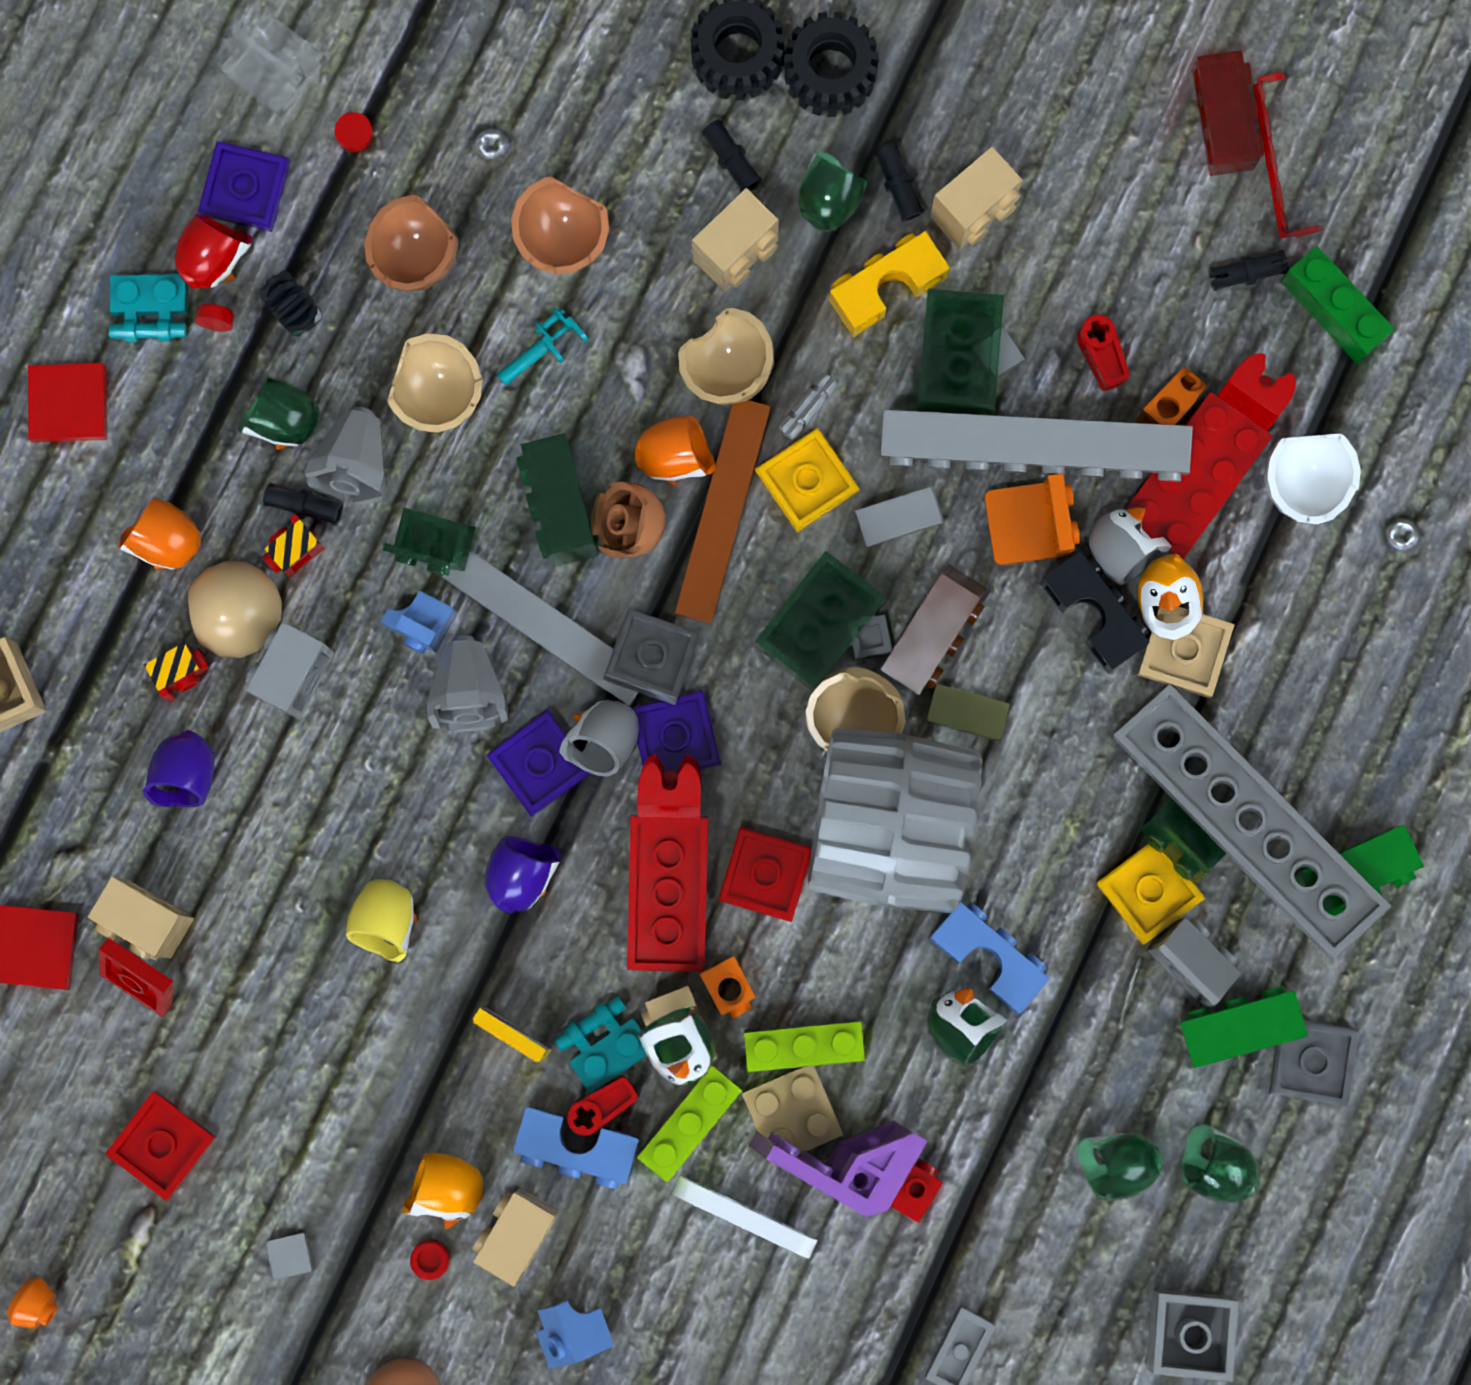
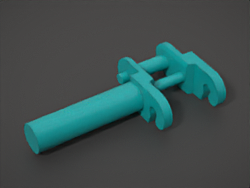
M552 307L554 314L541 324L537 321L534 322L537 328L534 332L536 335L541 333L543 338L534 343L496 374L504 386L508 385L548 351L556 357L559 363L563 362V357L553 345L554 341L567 330L569 332L574 331L577 336L579 335L583 343L588 341L587 336L570 316L566 319L562 316L565 313L563 309L558 311L555 307ZM560 320L564 326L550 337L545 330Z

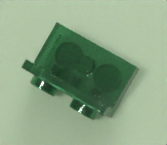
M403 507L395 543H384L383 551L394 553V561L416 566L418 560L428 563L427 571L449 576L450 569L465 571L476 527Z
M1172 798L1140 829L1146 835L1148 844L1154 850L1163 852L1174 863L1175 871L1182 878L1191 880L1194 884L1207 877L1211 869L1226 855L1213 839Z

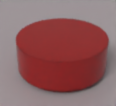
M357 112L346 113L335 124V137L343 149L349 152H360L371 144L373 129L369 120L363 114Z
M202 304L197 307L195 323L209 330L230 331L233 327L235 315L226 307L216 304Z
M433 1239L419 1243L413 1249L410 1256V1265L413 1272L424 1280H434L441 1277L450 1265V1253L447 1247L442 1242Z

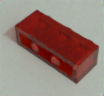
M1242 50L1198 56L1191 70L1209 176L1254 170L1261 159L1260 157L1264 156V142L1262 135L1256 134L1254 121L1258 119V107L1256 99L1250 98L1248 85H1251L1252 82L1249 62L1244 63Z

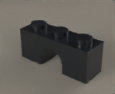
M1080 550L1044 576L1040 584L1062 613L1079 603L1090 604L1098 610L1102 619L1101 629L1085 644L1107 674H1109L1150 643L1146 638L1149 633L1138 617L1134 616L1131 618L1123 608L1126 602L1121 593L1113 585L1108 588L1100 575L1103 572L1096 560L1091 555L1085 557Z

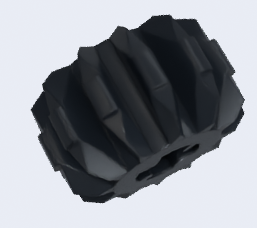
M283 270L276 276L273 275L260 289V296L265 305L287 331L294 336L299 337L304 332H309L316 326L315 323L322 318L319 306L290 272Z

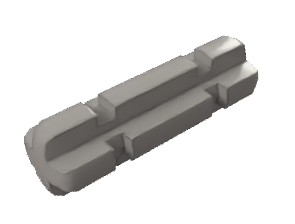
M822 373L813 383L814 388H809L791 410L792 415H787L780 423L779 430L791 440L796 439L803 430V424L807 425L824 405L825 398H829L837 389V382L829 375Z

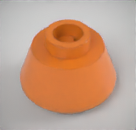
M42 1277L27 1279L15 1294L7 1310V1317L12 1326L37 1329L41 1324L46 1327L54 1318L59 1308L55 1304L56 1294Z

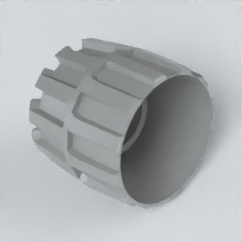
M848 728L834 729L828 747L817 809L808 874L809 889L878 906L946 913L954 912L961 901L964 891L965 874L967 875L971 860L970 837H975L978 817L976 808L980 800V776L982 772V758L979 752L973 749L900 733Z

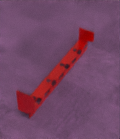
M1281 71L1257 78L1258 83L1253 85L1280 239L1292 236L1298 238L1325 230L1321 226L1316 225L1293 232L1288 231L1263 89L1264 81L1271 83L1287 78Z

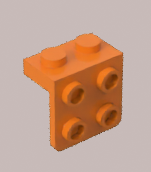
M1063 473L1048 475L1044 483L990 490L985 494L984 501L993 559L997 565L1003 566L1067 557L1074 551V544L1080 542L1077 521L1070 520L1068 508L1074 505L1072 486L1070 483L1065 484Z

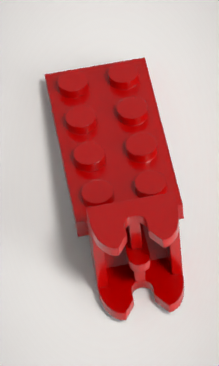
M1254 354L1244 360L1217 396L1212 392L1209 393L1186 425L1193 426L1189 475H1181L1180 482L1160 481L1158 480V473H1151L1125 509L1128 510L1135 507L1146 508L1142 520L1143 531L1151 539L1164 537L1172 546L1169 552L1171 554H1178L1183 560L1272 439L1273 435L1267 431L1286 408L1294 394L1296 380L1292 373L1279 377L1273 384L1269 376H1261L1266 366L1265 354Z
M652 754L644 762L638 782V814H631L627 970L705 972L708 816H701V771L695 758L691 755H686L679 765L678 774L674 770H667L663 774L664 765L657 754Z

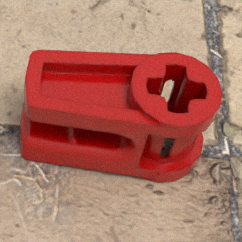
M1093 315L1086 319L1077 335L1078 347L1100 389L1104 392L1123 385L1130 376L1115 326L1109 318L1103 315ZM1092 328L1095 333H1103L1104 336L1100 342L1097 338H1089L1088 335Z
M620 1078L576 1102L567 1114L569 1127L574 1133L588 1136L593 1134L638 1099V1095L627 1078ZM580 1107H583L586 1111L591 1109L595 1111L596 1116L592 1118L593 1127L588 1129L585 1124L580 1126L576 1124L575 1119L579 1117L577 1110Z

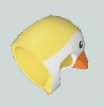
M374 879L368 882L353 901L346 924L347 939L367 951L383 956L387 960L397 963L403 960L408 949L412 924L417 922L416 914L413 911V898L409 890L392 880ZM384 940H387V941L391 942V943L394 944V945H391V944L385 942Z

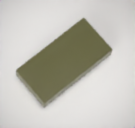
M936 684L926 722L1000 742L1010 703Z

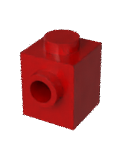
M919 1158L916 1165H913L891 1207L919 1224L943 1184L941 1180L936 1178L939 1170Z

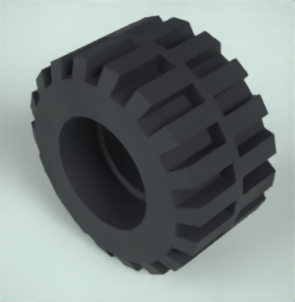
M715 0L709 4L708 13L704 10L701 11L698 15V24L694 23L691 30V59L693 69H696V77L700 83L706 82V89L712 94L716 89L719 90L720 98L728 100L729 94H734L736 101L744 100V94L750 93L751 99L759 96V89L762 87L767 91L772 86V79L777 80L781 73V65L783 66L784 34H782L780 20H775V12L770 7L765 11L763 10V2L760 0H754L753 4L749 3L748 0H723L724 3L721 5ZM732 34L747 35L755 40L760 47L758 53L753 58L741 63L729 62L723 59L716 52L715 48L723 38Z
M826 12L818 13L817 21H813L810 16L804 20L803 28L797 26L794 29L792 40L788 39L786 45L784 78L786 85H789V93L793 99L799 98V106L803 109H806L809 105L812 106V114L820 116L821 110L828 111V117H836L837 110H842L844 115L851 113L853 105L859 108L864 104L865 96L870 97L874 83H876L879 52H876L877 43L875 38H869V29L865 24L859 28L857 27V18L850 15L848 21L842 19L843 13L834 12V18H827ZM834 50L846 55L852 62L853 69L844 77L831 80L822 78L814 73L809 62L816 54L822 51Z

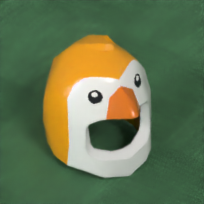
M1178 554L1165 555L1151 561L1141 574L1137 589L1138 604L1144 624L1159 637L1176 640L1189 634L1202 618L1204 598L1202 585L1194 569L1180 558ZM1189 602V614L1180 622L1164 623L1154 616L1152 606H1159L1167 611H1172L1181 604Z
M424 1153L414 1178L410 1196L405 1199L401 1212L412 1216L432 1215L441 1217L444 1220L445 1230L450 1229L461 1219H466L472 1215L478 1207L480 1200L484 1199V1179L477 1168L461 1158L442 1153Z

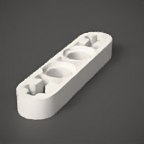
M679 1175L671 1192L674 1196L808 1259L811 1257L818 1241L806 1233L684 1176Z

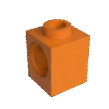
M734 956L700 974L721 1016L729 1012L731 1018L734 1019L752 1009L749 1001L755 999L756 996ZM733 978L740 983L741 994L736 1000L726 1001L719 995L718 988L724 979Z

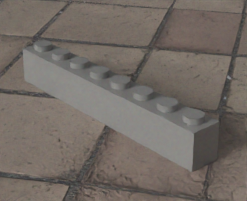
M884 410L881 456L890 459L889 465L911 467L913 460L928 461L927 467L950 469L951 462L966 463V470L988 471L989 464L1004 465V472L1027 473V466L1042 467V474L1049 475L1062 473L1065 475V468L1081 469L1080 476L1103 477L1104 471H1119V478L1142 479V473H1158V480L1180 482L1181 475H1189L1193 426Z

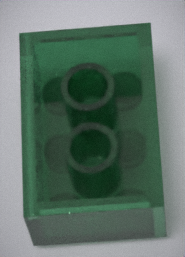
M938 289L927 290L916 411L992 416L996 402L1004 295Z
M562 433L520 444L523 456L516 457L525 487L531 485L532 492L526 494V499L534 523L540 522L542 529L535 530V534L543 559L550 558L555 568L597 557L598 554L566 434Z
M825 551L755 640V648L813 692L822 680L832 673L855 641L864 632L869 623L885 605L887 597Z

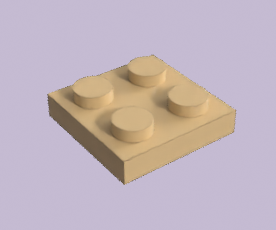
M1158 606L1155 617L1164 623H1177L1188 616L1189 610L1177 607L1172 611H1167ZM1202 614V618L1189 634L1176 640L1159 637L1150 631L1148 638L1150 643L1145 647L1137 676L1166 685L1170 684L1172 687L1212 698L1235 624Z
M814 1066L801 1067L741 1093L757 1132L767 1138L771 1131L800 1149L799 1154L843 1136V1132Z

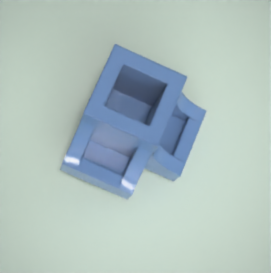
M419 591L412 604L406 609L400 611L387 609L381 623L389 630L405 637L406 639L403 644L416 652L424 654L425 650L428 649L436 653L457 613L447 604Z
M568 1301L538 1310L543 1328L537 1330L536 1334L549 1369L576 1364L614 1347L601 1309L578 1313L571 1308Z

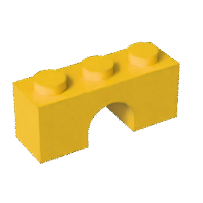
M926 231L918 236H915L914 233L905 236L896 243V250L886 256L882 253L873 256L863 265L864 270L854 276L851 273H847L832 284L833 289L830 290L829 301L853 337L885 318L886 307L878 295L879 287L885 282L891 280L901 281L911 289L917 298L948 278L950 267Z

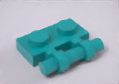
M179 274L111 275L110 313L113 316H125L123 324L109 325L110 339L138 342L139 338H158L159 342H171L172 338H186V323H173V315L188 314V284L183 281ZM139 315H159L157 323H139Z
M616 996L606 1004L602 1001L593 1007L595 1010L593 1013L578 1023L575 1021L564 1027L566 1031L554 1039L562 1052L574 1044L580 1050L581 1054L569 1061V1063L590 1094L647 1056L639 1037L642 1038L644 1033L635 1019L632 1018L622 1026L615 1019L617 1014L626 1009L619 996ZM604 1024L610 1034L591 1046L585 1036Z

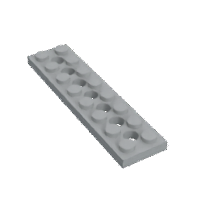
M1170 684L1114 734L1113 739L1332 962L1390 909L1391 905ZM1165 729H1171L1179 735L1180 741L1176 746L1166 748L1158 742V734ZM1193 756L1200 757L1205 761L1207 769L1200 775H1192L1186 771L1184 767L1185 761ZM1218 784H1226L1232 788L1234 797L1229 802L1220 803L1213 798L1211 790ZM1247 811L1255 812L1261 819V826L1253 831L1244 829L1239 823L1240 815ZM1274 839L1283 840L1289 847V854L1281 859L1273 858L1267 852V844ZM1301 867H1308L1315 872L1317 882L1313 886L1303 887L1296 882L1294 877L1295 871ZM1330 895L1340 897L1345 904L1344 912L1336 916L1328 914L1323 908V899Z

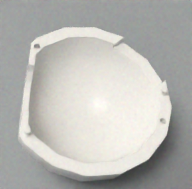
M1342 434L1280 438L1266 458L1264 482L1269 498L1281 513L1297 522L1320 524L1335 519L1334 517L1348 506L1355 491L1359 490L1361 469L1355 449Z

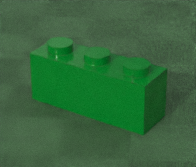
M1318 246L1296 263L1281 280V283L1356 364L1363 360L1394 331L1392 325Z
M1404 824L1339 852L1380 895L1382 893L1379 887L1393 882L1395 888L1417 878L1414 871L1425 867ZM1308 867L1294 873L1296 882L1303 887L1313 886L1317 882L1315 872ZM1330 895L1323 899L1322 905L1328 914L1336 916L1344 912L1345 905L1340 897Z
M1284 986L1262 991L1263 999L1248 1003L1245 996L1224 1002L1225 1010L1210 1014L1208 1007L1185 1013L1187 1021L1180 1022L1193 1068L1308 1037L1295 991L1286 992Z

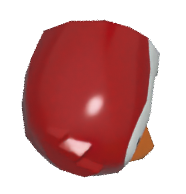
M195 214L185 226L177 243L174 259L179 276L186 284L195 289L200 287L212 288L220 283H229L236 280L231 271L238 259L249 249L253 242V237L243 231H234L205 215Z

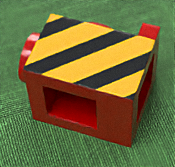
M296 514L289 518L294 524L289 529L283 527L270 537V545L265 548L267 553L262 556L276 574L282 570L289 578L325 550Z
M185 642L144 664L160 696L168 702L177 699L173 693L174 691L178 690L179 693H182L197 686L200 683L198 678L207 674L205 670L210 668L200 648L193 650Z

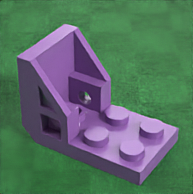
M893 1120L838 1142L826 1164L806 1151L802 1153L801 1157L798 1156L801 1151L800 1149L772 1131L768 1138L756 1132L749 1146L775 1165L863 1216L868 1217L888 1211L927 1141Z

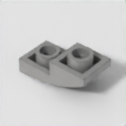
M933 487L855 511L866 547L944 523Z

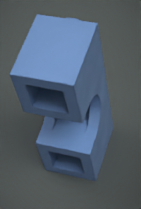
M960 902L958 908L954 912L949 913L928 939L957 964L961 963L969 952L977 948L986 949L993 953L999 964V972L987 990L1014 1013L1021 1014L1049 981L1050 978L1043 973L1047 966L1031 953L1024 957L1014 948L1017 941L1005 930L999 928L995 932L984 922L988 916L976 905L970 902L965 906Z
M526 1106L513 1153L521 1155L520 1162L540 1168L543 1167L544 1162L559 1166L558 1173L574 1178H580L581 1172L597 1176L596 1184L613 1189H618L619 1183L625 1185L628 1183L640 1141L639 1136L603 1126L594 1148L586 1152H577L570 1149L563 1140L562 1129L566 1118L565 1115L533 1106Z

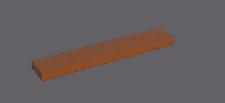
M750 400L732 404L716 461V470L713 472L676 606V616L712 625L770 414L771 406Z

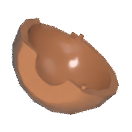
M551 176L544 177L526 188L516 201L511 218L513 241L522 257L535 268L555 275L573 273L592 264L604 249L609 233L608 213L603 204L577 192Z
M414 194L396 198L382 207L369 224L364 242L366 262L374 277L390 288L407 292L429 289L444 279L455 263L459 245L458 236L425 200L419 195Z

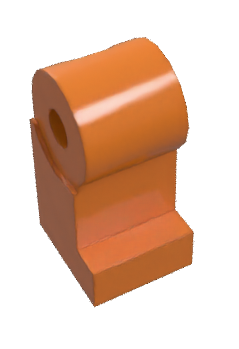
M1184 366L1143 408L1135 422L1176 425L1206 390L1208 385Z

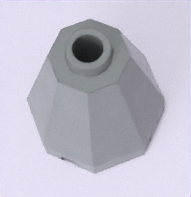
M354 407L352 410L342 412L308 461L305 472L306 478H308V486L334 500L343 501V494L355 496L353 500L355 504L365 505L383 501L386 479L380 419L375 417L373 411L363 407Z
M462 635L454 637L452 642L443 646L427 700V716L432 728L441 729L440 722L448 723L449 731L467 732L491 729L495 727V719L500 717L501 723L508 721L507 703L482 642L475 641V638L472 636Z

